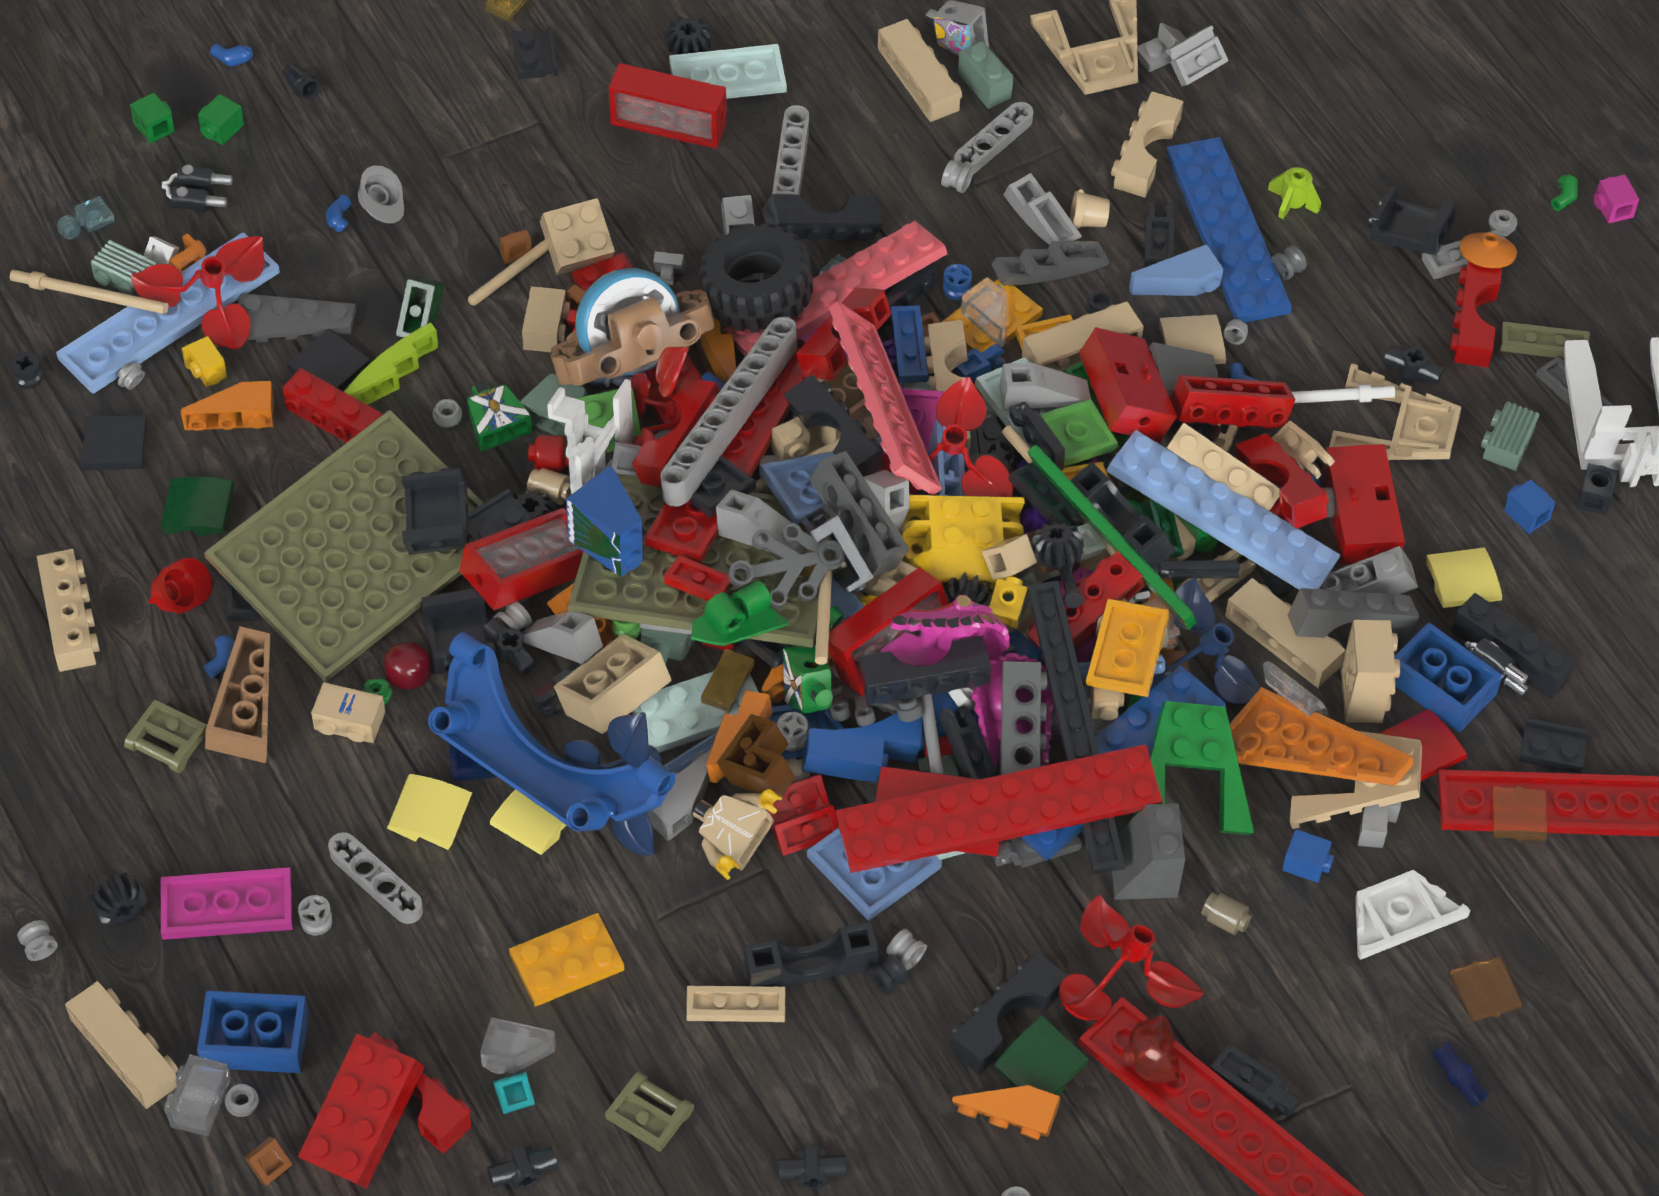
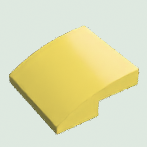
M1485 547L1427 555L1426 566L1435 581L1434 592L1443 608L1462 606L1474 593L1488 602L1502 600L1498 578Z
M409 774L387 829L415 842L421 837L448 850L453 843L472 792L437 779Z
M516 789L503 802L490 820V825L540 855L559 840L561 830L567 826Z

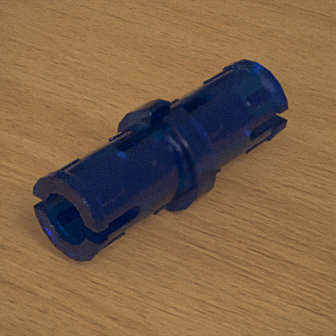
M1450 1043L1443 1044L1444 1051L1439 1046L1433 1052V1056L1448 1073L1449 1082L1459 1088L1470 1106L1478 1105L1477 1098L1482 1103L1487 1098L1488 1093L1473 1076L1471 1066L1468 1063L1464 1064Z

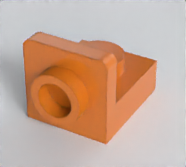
M189 234L182 236L185 250L177 253L169 260L170 265L176 267L180 272L201 260L207 254L203 243L200 240L195 241Z

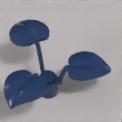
M1193 578L1181 585L1175 593L1194 613L1197 624L1190 631L1192 634H1202L1199 646L1168 666L1165 660V671L1154 674L1150 691L1170 675L1171 670L1202 651L1206 655H1217L1219 653L1215 662V667L1219 671L1213 675V685L1216 692L1227 703L1233 705L1247 704L1261 687L1249 668L1240 659L1230 655L1224 657L1229 652L1227 646L1233 642V632L1224 623L1214 625L1215 613L1213 607L1202 592L1197 579ZM1169 610L1170 617L1174 624L1180 629H1186V627Z
M645 712L622 715L614 718L609 723V741L612 748L621 754L620 760L601 764L599 750L592 743L585 740L571 741L563 748L565 761L590 769L604 770L628 764L637 768L647 760V756L661 763V757L657 749L652 745H648V728ZM646 812L625 821L617 822L611 818L614 834L624 847L640 855H653L655 853L653 848V828Z

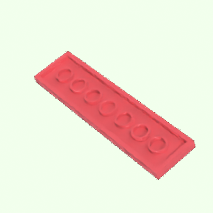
M913 221L813 278L814 288L809 304L806 308L803 307V312L797 318L794 316L791 318L796 323L797 340L819 328L831 315L829 307L836 301L842 303L854 288L885 290L947 255L945 245L918 222ZM731 326L730 328L723 329L724 334L732 333L734 347L746 357L765 329L752 333L748 329H745L744 332L734 329V326Z
M836 301L829 307L833 317L832 324L839 332L842 348L848 354L850 359L848 364L856 374L858 379L856 384L863 392L866 399L864 404L874 419L873 426L881 436L883 441L881 447L891 461L889 464L890 469L897 477L900 476L909 480L917 490L923 489L934 496L942 487L875 325L839 301Z

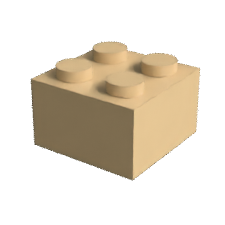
M598 198L542 214L540 225L557 275L575 271L613 257L615 250Z

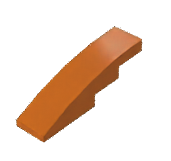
M714 318L715 327L701 334L700 341L716 376L727 383L736 370L732 333L721 334L719 320Z

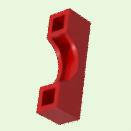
M1467 261L1466 267L1460 268L1458 284H1463V288H1458L1455 306H1460V311H1455L1453 328L1458 329L1457 333L1452 334L1450 350L1455 351L1454 363L1489 367L1494 346L1495 327L1483 321L1478 315L1476 308L1482 304L1496 301L1501 283L1502 268L1482 267L1470 261Z
M854 288L842 301L843 305L875 325L876 330L892 314L883 289ZM832 315L826 319L796 353L804 378L813 374L817 379L834 380L848 364L840 344L841 337L832 324Z
M685 378L673 397L681 417L680 423L664 437L645 441L632 462L641 484L662 487L660 476L662 470L719 394L720 390L716 382Z
M1267 433L1235 445L1237 460L1271 483L1282 487L1279 489L1280 514L1295 529L1327 517L1326 504H1328L1329 498L1325 489L1319 487L1312 480L1311 475L1308 472H1304L1297 465L1296 460L1290 457L1282 449L1281 445L1275 442Z
M376 1032L368 1038L400 1052L399 1047L390 1038L384 1040ZM422 1071L412 1092L422 1104V1109L417 1119L419 1133L444 1154L472 1128L471 1111L460 1098L454 1100L447 1094L445 1086L438 1079H430Z

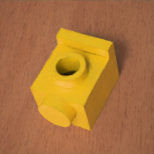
M208 336L182 348L185 367L187 370H191L196 379L200 377L206 387L215 385L227 378L224 359Z
M1011 576L1005 577V580L997 579L989 608L993 610L994 616L1001 620L1004 625L1017 628L1027 597V587L1022 586V580ZM1004 594L1014 596V599L1007 602L1002 597Z

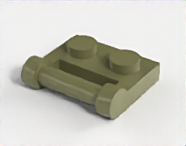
M154 699L126 737L124 747L133 752L138 750L169 765L170 770L181 773L189 757L205 737L207 724ZM147 733L179 749L173 754L144 740L143 737Z
M638 1071L618 1095L605 1115L606 1119L661 1152L681 1124L689 1118L694 1109V1104L686 1099L683 1101L679 1100L648 1081V1077ZM642 1092L674 1113L670 1116L636 1094Z

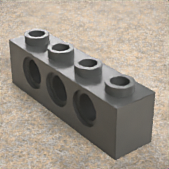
M846 451L823 458L809 478L824 504L829 506L838 515L873 576L896 569L909 550V547Z
M1003 661L1001 667L1000 775L1046 766L1045 764H1040V752H1046V733H1040V721H1046V702H1041V690H1046L1047 672L1041 671V662ZM1020 689H1027L1031 692L1033 699L1030 702L1023 703L1016 698L1015 693ZM1019 720H1027L1032 725V731L1027 734L1019 733L1015 728V723ZM1019 751H1026L1031 755L1032 762L1028 765H1021L1015 760V754Z

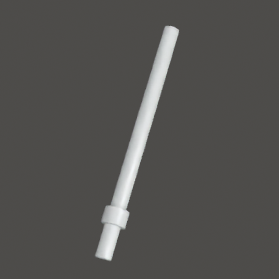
M1371 384L1358 385V388L1292 392L1296 399L1294 403L1343 400L1372 402V399L1395 398V387H1371Z

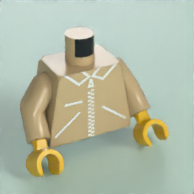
M767 789L762 793L734 794L732 797L722 795L715 806L701 800L694 808L693 816L704 822L699 829V833L704 838L702 848L710 865L717 869L726 880L731 878L728 872L732 868L736 867L741 871L744 869L773 825L774 819L766 810L775 814L777 809L773 807V804L776 800H782L783 798L774 791Z

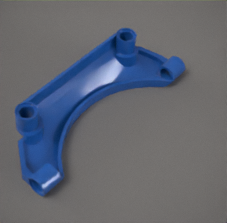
M466 631L459 633L453 639L449 652L454 658L449 666L445 703L448 704V707H436L432 710L428 719L430 729L435 734L574 831L600 830L605 826L609 817L617 822L625 821L662 805L676 781V774L650 756H647V760L637 768L628 764L622 767L602 770L578 766L552 754L531 736L515 714L504 690L494 651Z

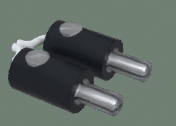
M179 165L177 173L171 175L168 181L162 182V188L166 189L167 197L171 198V206L173 208L207 211L208 206L226 207L227 198L210 196L209 190L173 187L172 194H170V188L167 185L171 184L174 178L177 177L178 186L213 189L214 184L231 185L233 178L231 175L215 174L214 168Z
M1483 638L1478 644L1468 641L1465 643V646L1471 653L1503 675L1499 687L1504 688L1508 685L1521 695L1527 691L1528 686L1524 683L1528 676L1513 666L1515 659L1500 649L1494 642Z

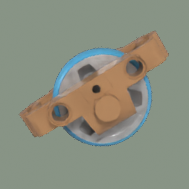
M623 268L605 274L588 288L581 299L576 314V331L569 334L566 341L551 348L552 353L550 356L559 384L579 386L600 377L612 379L620 375L628 376L635 373H643L658 364L660 354L665 348L688 347L698 341L701 334L715 327L707 293L704 291H683L674 294L669 285L659 276L638 268ZM687 324L686 330L680 334L681 327Z

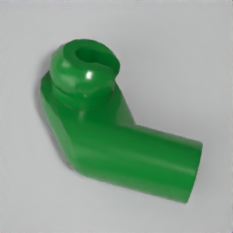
M1572 174L1562 175L1558 180V183H1562L1559 186L1562 193L1551 200V206L1555 211L1562 210L1578 198V180Z

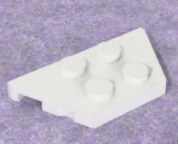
M1414 870L1360 890L1355 898L1358 958L1360 960L1465 919L1469 916L1470 910L1466 905L1462 904L1459 906L1445 897L1447 892L1436 885L1428 883L1425 877Z

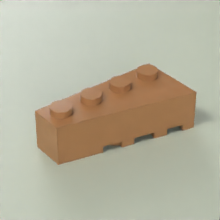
M240 626L205 730V749L266 763L270 658L269 633Z

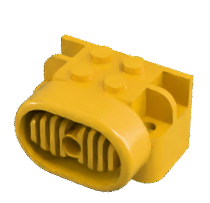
M909 495V510L899 532L908 545L909 550L901 561L915 568H922L938 579L942 586L954 577L960 582L964 572L967 573L968 580H972L978 574V582L988 581V587L993 590V594L997 579L992 580L982 551L1005 539L1024 535L1023 526L1020 524L1019 514L1025 503L1024 497ZM1004 594L1002 598L1005 601H1009L1013 596Z

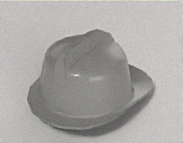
M383 166L367 168L361 176L358 199L362 208L381 222L395 223L400 221L404 215L403 190L397 175Z

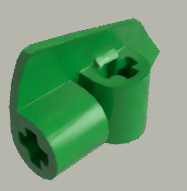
M756 580L734 592L730 597L725 592L713 596L705 606L704 615L693 620L691 639L725 646L788 626L789 620L771 608V597L768 589L761 581Z

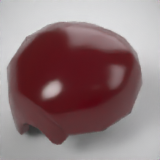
M401 642L389 648L384 656V669L387 681L399 689H414L423 685L431 676V662L427 650L416 642Z

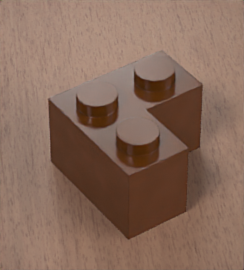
M750 714L717 761L730 784L753 793H762L770 789L783 797L796 778L781 755L788 746V742L777 724Z

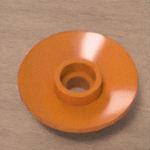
M1472 233L1465 236L1460 242L1459 249L1463 257L1471 263L1482 267H1506L1512 264L1517 256L1515 246L1506 238L1494 233Z

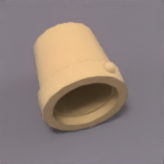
M1082 189L1075 191L1071 204L1070 220L1076 229L1080 227H1106L1110 208L1109 199L1085 194Z

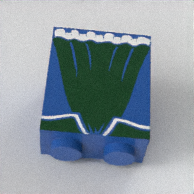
M608 466L566 498L568 541L620 577H623L630 570L636 569L643 561L641 517L615 470Z

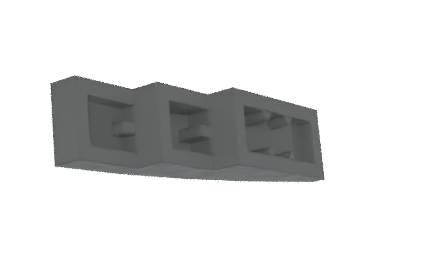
M1052 241L1048 249H1024L1020 257H996L991 266L1001 284L1006 286L1034 284L1076 276L1108 266L1110 261L1098 241Z

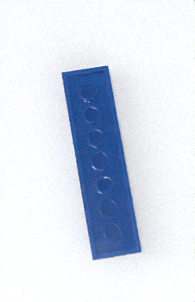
M1216 137L1167 147V158L1203 245L1207 244L1223 267L1221 288L1233 318L1240 319L1246 323L1291 314L1292 305L1276 267L1271 262L1268 248L1221 138Z
M1180 665L1149 692L1148 697L1143 696L1095 737L1099 754L1146 744L1150 756L1153 745L1152 738L1160 708L1165 701L1225 707L1226 703ZM1081 824L1020 838L1043 859L1048 861L1080 834L1082 827Z

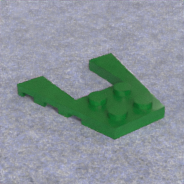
M1171 701L1162 703L1149 756L1162 797V804H1165V766L1220 771L1219 833L1253 834V825L1226 707ZM1134 812V815L1131 817V819L1139 812Z

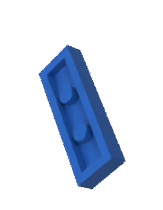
M920 305L891 306L892 314L890 317L898 383L927 382L928 369Z

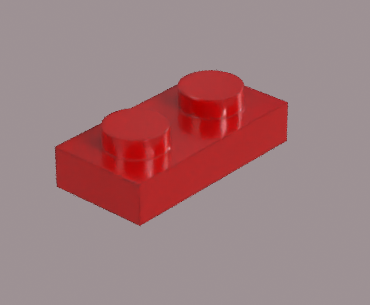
M680 555L664 575V584L709 601L713 596L721 592L728 594L733 587L727 574Z

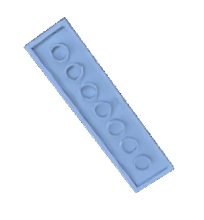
M243 232L229 242L248 236ZM221 247L181 272L183 276L182 286L195 275L196 270H201L203 260L211 256L216 257ZM264 252V269L257 279L250 282H238L231 275L224 276V281L221 285L223 308L239 300L242 293L248 294L280 273L279 265ZM199 278L186 292H180L179 303L174 307L168 308L166 314L127 306L57 351L58 360L94 394L119 378L118 372L127 363L131 365L135 362L142 363L199 326L208 311L218 309L215 290L203 285Z
M1137 430L1133 432L1106 471L1299 590L1300 588L1319 589L1340 557V554L1301 530L1295 529L1291 524L1247 497L1230 490L1224 483L1216 482L1204 474L1198 467L1192 466L1175 453Z

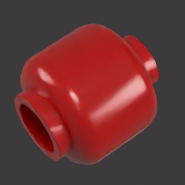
M539 435L536 438L535 444H529L528 462H534L535 469L545 468L557 473H563L565 468L569 467V458L566 457L568 445L566 438L562 435Z

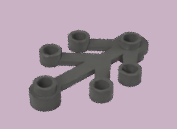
M788 523L782 530V538L790 544L798 542L811 551V553L801 555L774 539L767 530L760 529L755 532L752 538L753 546L758 550L767 549L782 559L751 565L744 560H738L731 565L728 571V579L736 587H745L754 578L786 572L778 587L770 592L771 607L779 609L787 602V594L802 569L816 565L808 581L803 582L797 591L800 600L810 602L815 598L817 587L827 570H835L844 562L845 553L837 541L824 540L817 542L813 537L803 532L799 525ZM794 529L797 536L794 538L789 537L786 530ZM757 536H765L767 543L760 544L757 541ZM824 552H832L834 559H825ZM742 571L745 574V579L738 580L735 577V572ZM809 587L813 594L805 596L802 588ZM780 594L783 602L776 603L773 601L772 595Z
M838 680L831 681L833 699L830 711L833 720L843 721L850 717L848 701L855 704V717L858 725L867 726L876 720L873 708L867 705L865 695L860 696L843 682ZM917 698L892 700L884 704H869L897 710L899 720L903 722L915 721L923 715L921 702Z

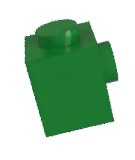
M155 93L130 104L133 123L150 144L175 132L172 111L166 101L161 102Z
M221 94L204 106L198 114L200 131L203 136L221 145H224L244 125L241 106Z

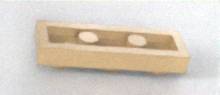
M687 986V1021L785 1022V987Z

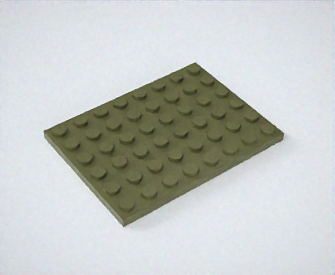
M389 410L205 551V558L300 657L327 682L422 606L421 597L438 594L462 575L459 569L464 548L410 555L403 543L402 531H406L405 489L401 483V477L418 471L425 473L437 472L448 467ZM467 487L469 513L484 503Z
M617 474L641 517L643 561L636 569L630 570L623 577H620L583 552L568 603V612H581L592 617L692 631L693 620L704 615L705 606L708 601L664 584V575L678 556L645 546V536L665 504L662 487L641 484L636 476ZM754 492L748 494L758 497L792 523L774 495ZM718 534L700 564L728 575L731 565L738 560H744L751 565H756L782 558L770 551L758 550L754 546L728 539ZM736 571L735 577L738 580H744L745 574L742 571ZM786 572L754 578L750 583L759 580L770 593L778 587ZM799 575L787 594L788 599L785 605L779 609L771 607L779 615L789 620V625L748 639L813 648L817 631L819 585L815 598L810 602H804L799 599L797 591L803 582L808 581L810 576ZM733 585V587L728 592V596H732L734 592L738 591L743 587H736ZM809 587L802 588L805 596L813 594ZM780 594L772 595V599L776 603L783 602Z

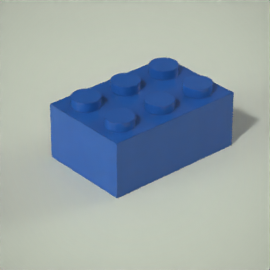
M1429 622L1394 656V659H1399L1400 675L1399 678H1395V687L1425 709H1430L1439 719L1459 733L1497 695L1503 676Z
M206 991L197 1047L201 1067L209 1069L301 1073L309 1018L306 997L298 995Z

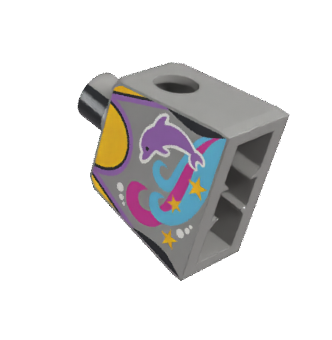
M949 0L939 11L930 9L926 14L925 23L935 27L937 43L950 52L959 56V51L981 41L989 48L985 8Z

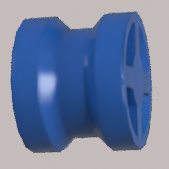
M962 264L948 266L944 271L943 278L944 295L952 300L967 298L971 293V270Z

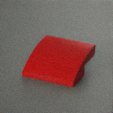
M1430 709L1379 733L1421 741L1420 782L1437 774L1439 769L1445 770L1467 759V753L1459 741Z
M814 774L792 782L783 795L782 800L774 802L773 807L777 809V812L773 814L766 810L774 819L771 830L783 856L813 846L839 828L833 805L829 803L821 774Z

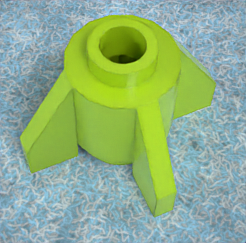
M1294 167L1270 181L1268 190L1280 195L1283 200L1279 209V218L1283 219L1290 211V208L1297 209L1305 203L1306 209L1317 214L1320 211L1321 201L1313 186L1312 175L1308 170Z

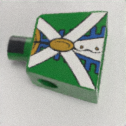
M480 381L472 387L474 395L467 399L468 414L480 452L532 433L530 413L506 385H500L491 389L486 381Z
M814 644L813 648L797 645L783 648L784 702L800 713L826 710L832 706L831 670L827 663L820 665L815 662L816 647Z

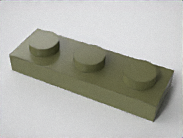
M1503 322L1500 351L1554 358L1559 356L1564 359L1565 341L1587 340L1589 343L1590 332Z

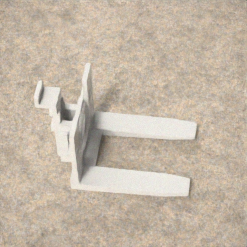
M1659 337L1651 338L1650 360L1659 412ZM1565 341V374L1581 470H1586L1588 463L1619 470L1620 482H1629L1630 487L1637 485L1640 476L1652 474L1654 486H1659V426L1625 428L1632 411L1631 405L1602 406L1596 367L1588 341ZM1620 439L1634 440L1630 444H1618Z
M625 379L614 395V416L608 421L604 429L588 424V414H585L584 401L565 396V388L559 387L547 404L548 418L566 423L564 429L568 440L566 457L569 458L570 488L573 494L608 466L612 467L613 459H610L607 466L605 464V450L614 434L615 444L616 442L632 443L631 381Z

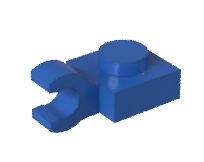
M994 344L981 353L977 348L967 352L968 360L956 366L954 371L960 377H970L974 381L977 377L991 372V367L998 369L1003 364H1006L1005 360L1000 356L1004 353V350L999 344Z

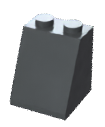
M1155 342L1148 347L1170 400L1179 375L1218 378V371L1212 354Z
M1179 804L1146 805L1118 832L1125 867L1122 870L1111 871L1114 900L1178 898L1185 863Z

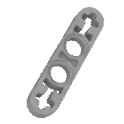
M1025 102L1012 104L955 153L954 160L960 166L973 167V174H975L1031 126L1033 108ZM998 128H1006L1010 132L1008 134L1002 135L997 133L995 130ZM980 143H987L991 145L992 148H990L989 150H982L978 148L977 145H979Z
M342 832L332 836L328 843L330 858L348 876L400 922L410 924L422 917L423 905L421 897L351 834ZM341 846L345 848L348 846L349 853L351 856H353V858L350 860L349 854L346 853L344 850H340L338 852L337 847ZM364 862L374 866L373 870L367 874H360L356 871V867ZM383 882H391L395 885V889L385 894L378 891V886ZM401 896L402 901L407 906L414 904V910L411 911L407 908L403 911L402 903L398 898Z

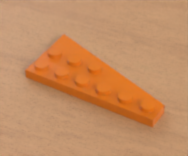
M1262 687L1229 724L1239 764L1393 786L1398 784L1414 764L1411 755Z

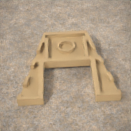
M1109 0V6L1121 37L1074 48L1069 46L1057 10L1030 15L1032 27L1084 95L1138 83L1136 0Z
M1351 364L1345 389L1358 388V385L1371 384V387H1395V398H1378L1401 403L1392 441L1333 430L1329 447L1385 444L1388 460L1450 459L1461 414V406L1428 393L1426 396L1411 391L1412 387L1401 383L1398 386L1386 381L1383 375L1375 372L1368 374L1358 370V365Z
M1358 731L1411 755L1414 762L1413 766L1396 786L1355 780L1354 793L1292 796L1290 811L1292 829L1300 828L1299 823L1316 820V823L1331 820V815L1349 811L1350 815L1362 812L1363 807L1375 804L1383 807L1419 798L1422 760L1421 741Z

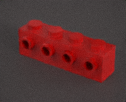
M302 368L282 387L287 410L346 443L384 415Z
M1179 375L1171 397V403L1178 421L1184 423H1209L1211 425L1229 424L1238 427L1259 426L1265 429L1282 428L1287 423L1296 400L1284 382Z
M1118 551L1111 557H1104L1092 575L1089 577L1085 576L1076 583V588L1083 597V603L1079 607L1069 608L1064 602L1075 650L1096 632L1098 618L1104 614L1108 599L1122 601L1125 598L1129 601L1145 587L1143 576ZM1033 622L1027 636L1029 641L1041 651L1035 623Z

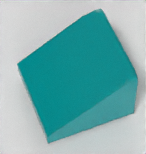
M519 1072L492 1081L503 1114L535 1104L526 1072Z

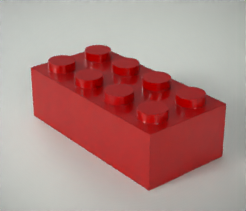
M356 1034L298 1157L367 1189L425 1066L409 1056Z

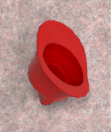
M181 559L163 568L159 575L153 579L150 587L152 597L148 602L149 604H156L158 608L165 612L185 613L204 603L209 598L212 591L210 572L197 559Z

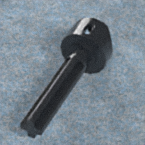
M1237 560L1163 561L1154 571L1162 579L1239 578L1241 566ZM1145 584V587H1143L1140 591H1151V590H1150V589L1147 587V585Z

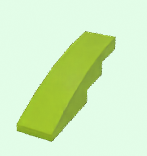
M431 322L405 336L380 354L356 377L344 392L368 405L400 389L399 378L419 369L418 358L438 348L437 331Z

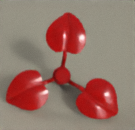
M261 236L245 237L225 244L218 250L216 257L211 256L203 260L201 270H196L195 275L184 286H182L183 276L176 267L169 264H156L141 272L132 274L131 281L133 287L140 297L168 303V308H171L179 303L180 292H186L200 278L203 285L208 288H214L218 308L208 311L202 319L201 325L205 337L208 336L212 343L230 349H239L246 343L249 337L250 319L245 309L239 304H229L223 308L221 285L224 281V276L231 275L238 282H250L262 274L265 263L263 239Z
M667 347L660 354L656 368V380L660 384L659 391L663 397L673 398L676 393L673 390L689 348ZM635 373L631 378L638 420L643 417L646 404L665 408V415L672 422L643 428L641 436L636 435L632 440L631 445L643 446L645 441L655 440L653 432L677 427L681 421L674 401L670 400L668 403L647 398L651 382L644 373Z
M963 378L950 386L937 402L935 410L937 421L946 428L943 431L941 443H938L929 455L930 461L942 450L949 455L961 453L966 466L970 469L963 474L961 479L962 491L965 496L1012 497L1013 485L1008 480L1010 475L1001 461L988 455L978 458L975 465L970 460L968 449L965 447L967 440L966 431H973L982 425L986 417V405L971 378ZM885 453L882 456L885 466L877 472L887 470L893 473L889 466L891 461ZM909 481V494L919 491Z
M1098 895L1089 903L1080 921V929L1083 936L1096 947L1102 948L1109 945L1113 950L1121 947L1122 955L1097 986L1089 977L1082 974H1071L1063 979L1060 984L1059 994L1062 1005L1065 1006L1068 1012L1083 1020H1098L1107 1015L1111 1009L1112 1001L1101 990L1125 960L1135 963L1145 958L1144 974L1149 977L1146 982V989L1153 999L1164 1006L1172 1008L1182 1007L1203 996L1204 992L1178 968L1163 961H1155L1151 964V957L1154 951L1150 948L1155 941V935L1150 928L1144 925H1135L1131 929L1126 920L1113 910L1101 895Z

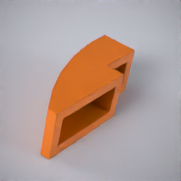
M745 690L737 715L724 713L706 763L710 782L717 783L725 777L717 761L750 714L770 720L773 710L769 694Z

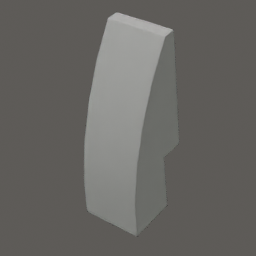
M1032 173L1008 186L1003 195L1024 222L1046 243L1050 245L1052 241H1077L1081 239V234L1051 191L1045 193Z
M1401 802L1379 807V804L1365 807L1359 828L1357 846L1383 848L1388 822H1397Z

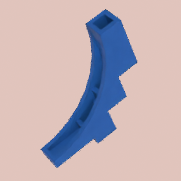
M933 693L932 700L938 737L947 736L948 733L943 731L942 724L940 723V712L943 709L949 708L955 713L958 705L949 693ZM896 713L880 722L859 728L839 730L810 728L804 743L802 771L876 783L881 766L887 767L888 759L914 763L918 752L924 751L926 738L923 718L921 716L915 721L903 722L899 720Z

